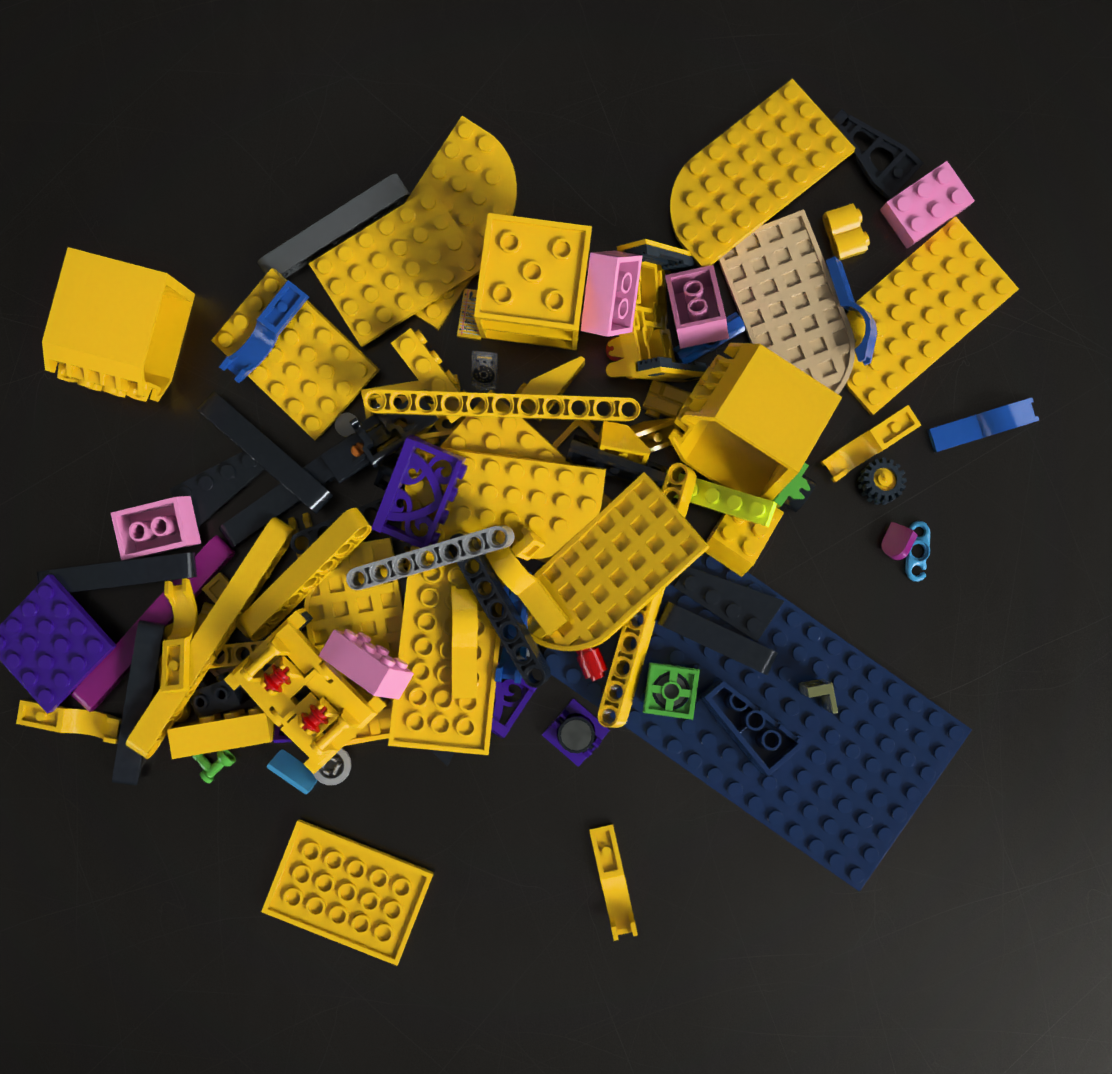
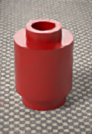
M599 647L576 651L578 655L576 659L585 679L591 678L593 682L606 676L604 671L608 668Z

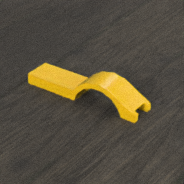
M909 405L844 445L820 463L822 466L826 465L833 476L831 480L834 483L861 463L920 427L921 424Z
M499 531L496 540L502 544L505 541V534ZM511 546L486 554L498 577L514 594L518 595L547 635L552 634L569 620L541 581L522 566L511 550Z
M184 578L182 579V585L173 586L171 581H165L164 595L169 599L174 615L172 632L166 640H163L161 691L166 693L189 690L190 640L194 637L197 630L198 611L191 582L189 579Z
M451 586V699L477 698V597L472 589H456V586Z
M22 699L19 703L16 724L58 733L86 734L102 738L103 742L118 744L119 738H117L122 719L93 710L89 712L86 709L58 706L53 712L47 714L37 701Z
M613 824L590 829L614 941L619 940L618 935L630 932L633 933V936H638Z

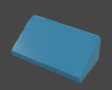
M283 749L267 765L269 770L304 794H308L318 781L301 761Z

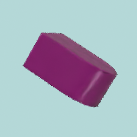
M891 522L882 540V550L893 560H901L909 554L918 534L910 528Z

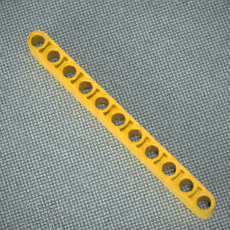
M374 389L368 391L363 399L366 409L376 414L626 422L637 418L641 410L638 401L635 399L620 397ZM380 395L383 402L379 408L374 409L370 407L369 399L371 396ZM402 395L407 397L408 405L400 410L394 406V400ZM425 396L431 397L434 400L433 407L430 410L420 408L419 402L421 398ZM449 397L458 399L459 407L457 410L449 411L446 409L444 404ZM474 398L483 400L485 406L482 411L475 412L471 409L470 402ZM497 400H507L510 405L509 410L505 413L497 411L495 406ZM531 400L535 406L534 411L529 414L524 413L521 409L522 401ZM553 400L559 404L557 414H550L546 410L548 401ZM579 401L584 405V412L581 415H575L572 412L571 406L573 402ZM599 402H604L608 405L609 412L606 416L598 414L596 408ZM624 403H630L633 406L634 412L632 416L627 417L623 415L621 409Z
M675 463L667 471L662 492L671 502L672 498L678 494V502L674 506L686 518L697 476L690 467L682 463ZM682 471H685L686 474L684 479L682 481H679V474ZM665 588L622 627L598 710V721L604 727L619 728L625 725L628 719ZM642 614L644 620L643 623L639 626L637 623V619L639 615ZM635 638L637 645L635 649L632 650L630 647V643L632 639ZM628 662L630 669L629 672L625 674L623 668L625 663ZM619 686H621L623 690L622 696L620 698H618L617 696V689ZM612 710L615 712L616 715L614 722H611L610 720V713Z
M273 517L268 522L190 642L189 690L166 693L162 692L160 688L126 740V746L146 759H149L156 752L168 733L167 729L173 726L239 624L240 616L250 607L289 547L292 536L296 534V529L277 517Z

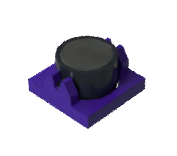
M573 698L542 733V736L579 767L586 758L591 756L594 749L598 748L610 729L602 726L598 718Z

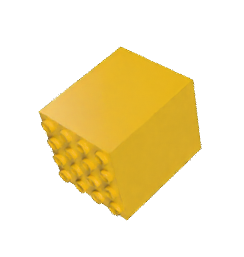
M494 213L487 214L474 319L481 338L577 350L592 226Z

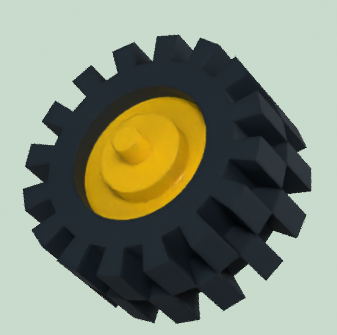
M886 458L875 459L860 472L861 476L858 477V482L861 483L858 485V488L864 490L861 493L863 497L865 495L869 496L867 498L868 502L875 500L874 504L882 503V505H885L895 500L905 490L906 486L903 484L907 482V479L902 478L905 472L904 470L899 472L898 468L900 465L898 463L895 466L892 465L894 460L890 459L886 462Z

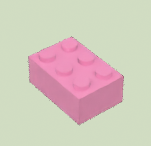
M946 161L887 201L880 211L906 249H908L965 210L975 200L948 161Z
M621 251L590 252V258L587 261V283L583 292L585 297L584 308L580 316L582 323L581 331L607 337L632 332L642 255Z
M710 265L665 275L680 349L729 339L726 315L714 266Z
M191 496L173 497L111 512L121 561L138 559L201 544Z
M345 629L344 632L333 630L319 657L373 696L400 699L414 675L412 671L407 669L408 664L395 657L393 659L388 655L389 650L380 645H373L370 643L372 639L361 632L356 634L348 629Z

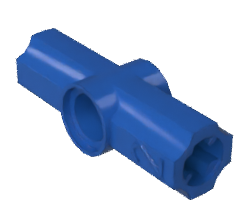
M736 312L726 317L729 339L715 341L713 345L705 343L682 349L678 345L673 348L678 362L683 364L693 362L746 331L741 317Z

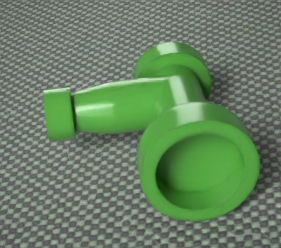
M229 750L218 751L217 760L213 764L203 754L192 756L203 769L200 772V777L209 784L224 766L229 767L236 762L235 756Z

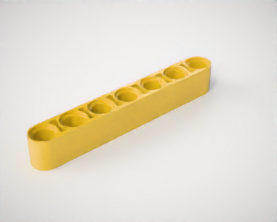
M351 508L345 511L240 616L239 622L252 641H258L266 637L370 534L372 527L358 508Z

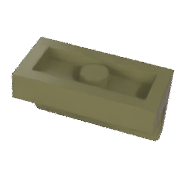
M822 678L798 683L801 694L809 698L821 696L823 709L832 714L838 713L832 682Z

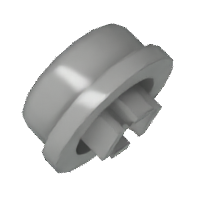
M341 748L313 774L314 777L325 785H337L343 782L349 775L352 767L348 752Z

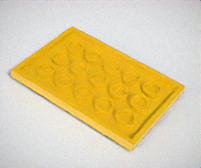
M431 186L313 260L309 265L356 340L363 347L478 275L481 262L434 187Z
M271 268L211 341L226 356H230L238 351L254 331L257 318L287 280L276 269ZM307 300L280 333L268 356L248 377L316 441L320 439L380 369Z
M298 819L261 912L398 966L434 872Z

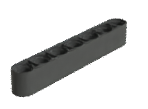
M392 174L261 257L257 264L264 275L271 268H274L284 278H287L403 204L411 194L398 174Z

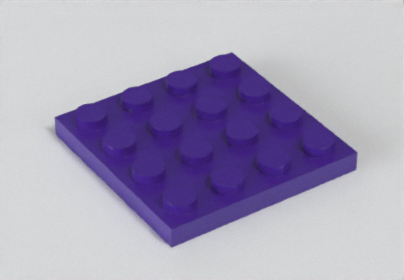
M53 574L47 575L0 624V661L47 714L53 712L117 646Z

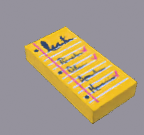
M464 288L457 337L479 341L482 339L474 319L477 290Z

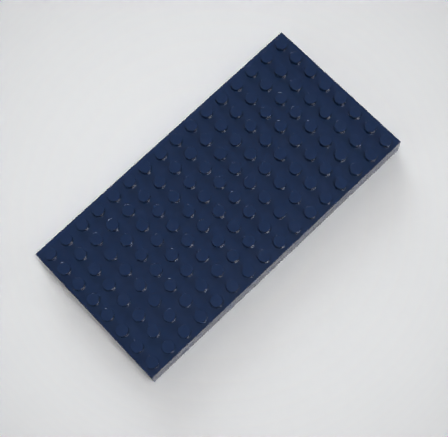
M704 552L689 567L784 600L776 615L758 642H756L777 652L776 659L767 676L657 624L667 601L752 640L674 588L673 586L681 576L680 574L665 587L629 716L623 726L860 892L972 729L750 573L746 572L741 577ZM642 614L639 615L637 619V623L639 626L643 623L644 620ZM622 627L608 640L595 646L596 648L599 647L608 669L604 671L606 676L593 682L591 678L585 679L576 659L578 656L576 651H560L546 648L542 655L550 667L551 675L599 708ZM635 638L632 639L630 643V647L632 650H634L637 645ZM628 662L625 663L623 668L625 674H627L630 669ZM649 662L700 669L693 720L643 713ZM822 678L832 682L838 713L832 714L823 709L821 696L809 698L801 694L798 683ZM716 681H724L807 744L770 776L763 775L698 696ZM619 686L617 689L618 698H620L623 693L621 686ZM612 710L610 716L615 719L616 715Z

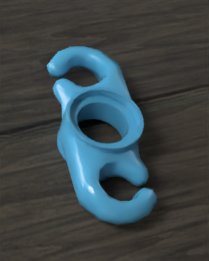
M915 521L909 526L912 530L916 527H921L924 530V534L920 537L917 536L913 546L919 544L923 547V556L915 558L910 550L905 561V573L910 580L916 582L923 580L926 577V573L922 572L919 575H914L911 571L912 568L919 566L922 570H926V560L930 555L931 532L927 523L923 521Z

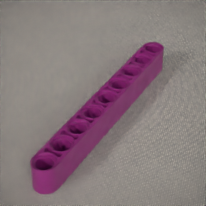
M218 535L213 537L195 556L197 577L187 578L191 582L195 599L203 591L202 588L223 569L236 553ZM182 579L173 580V586L182 585ZM164 592L119 640L113 651L72 693L71 696L87 711L92 712L130 672L139 620L165 623V627L174 622L172 606Z

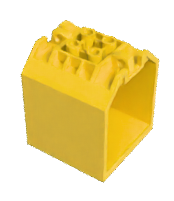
M68 247L42 340L45 370L55 373L57 363H59L58 379L123 398L127 395L144 402L147 401L152 390L150 400L159 402L173 379L195 293L168 273Z
M730 343L724 353L733 359H727L719 354L714 358L681 407L682 410L674 421L684 431V434L674 428L668 438L683 463L715 484L772 501L800 472L842 397L761 344Z

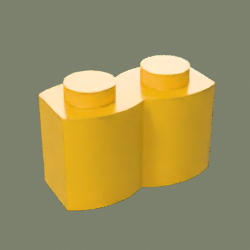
M854 203L827 211L822 215L831 249L836 258L841 261L863 254L868 250L867 246L870 245L869 236L861 228L862 214L859 208L856 209Z

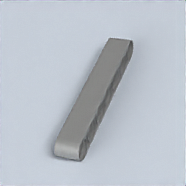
M493 526L353 568L347 573L346 582L354 590L371 588L507 548L514 542L515 535L509 526ZM499 530L505 534V541L502 544L496 540V533ZM475 537L481 541L479 551L475 550L472 546ZM452 544L456 546L458 551L455 558L449 553V548ZM428 551L434 556L432 564H429L426 560ZM405 558L411 563L409 571L403 567ZM382 565L387 568L388 574L386 577L381 575L380 569ZM360 572L365 577V581L363 584H361L358 580V574Z

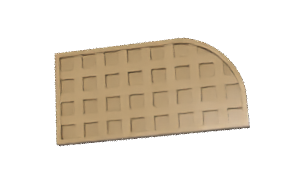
M803 209L760 226L722 256L718 262L738 313L744 322L750 343L765 346L839 394L849 379L853 368L855 338L844 308L840 306L832 278Z

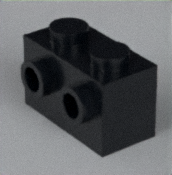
M229 671L216 676V681L210 683L208 679L201 681L189 699L198 721L201 717L215 715L240 706L250 699L249 694L242 686L233 690L224 679L229 675Z

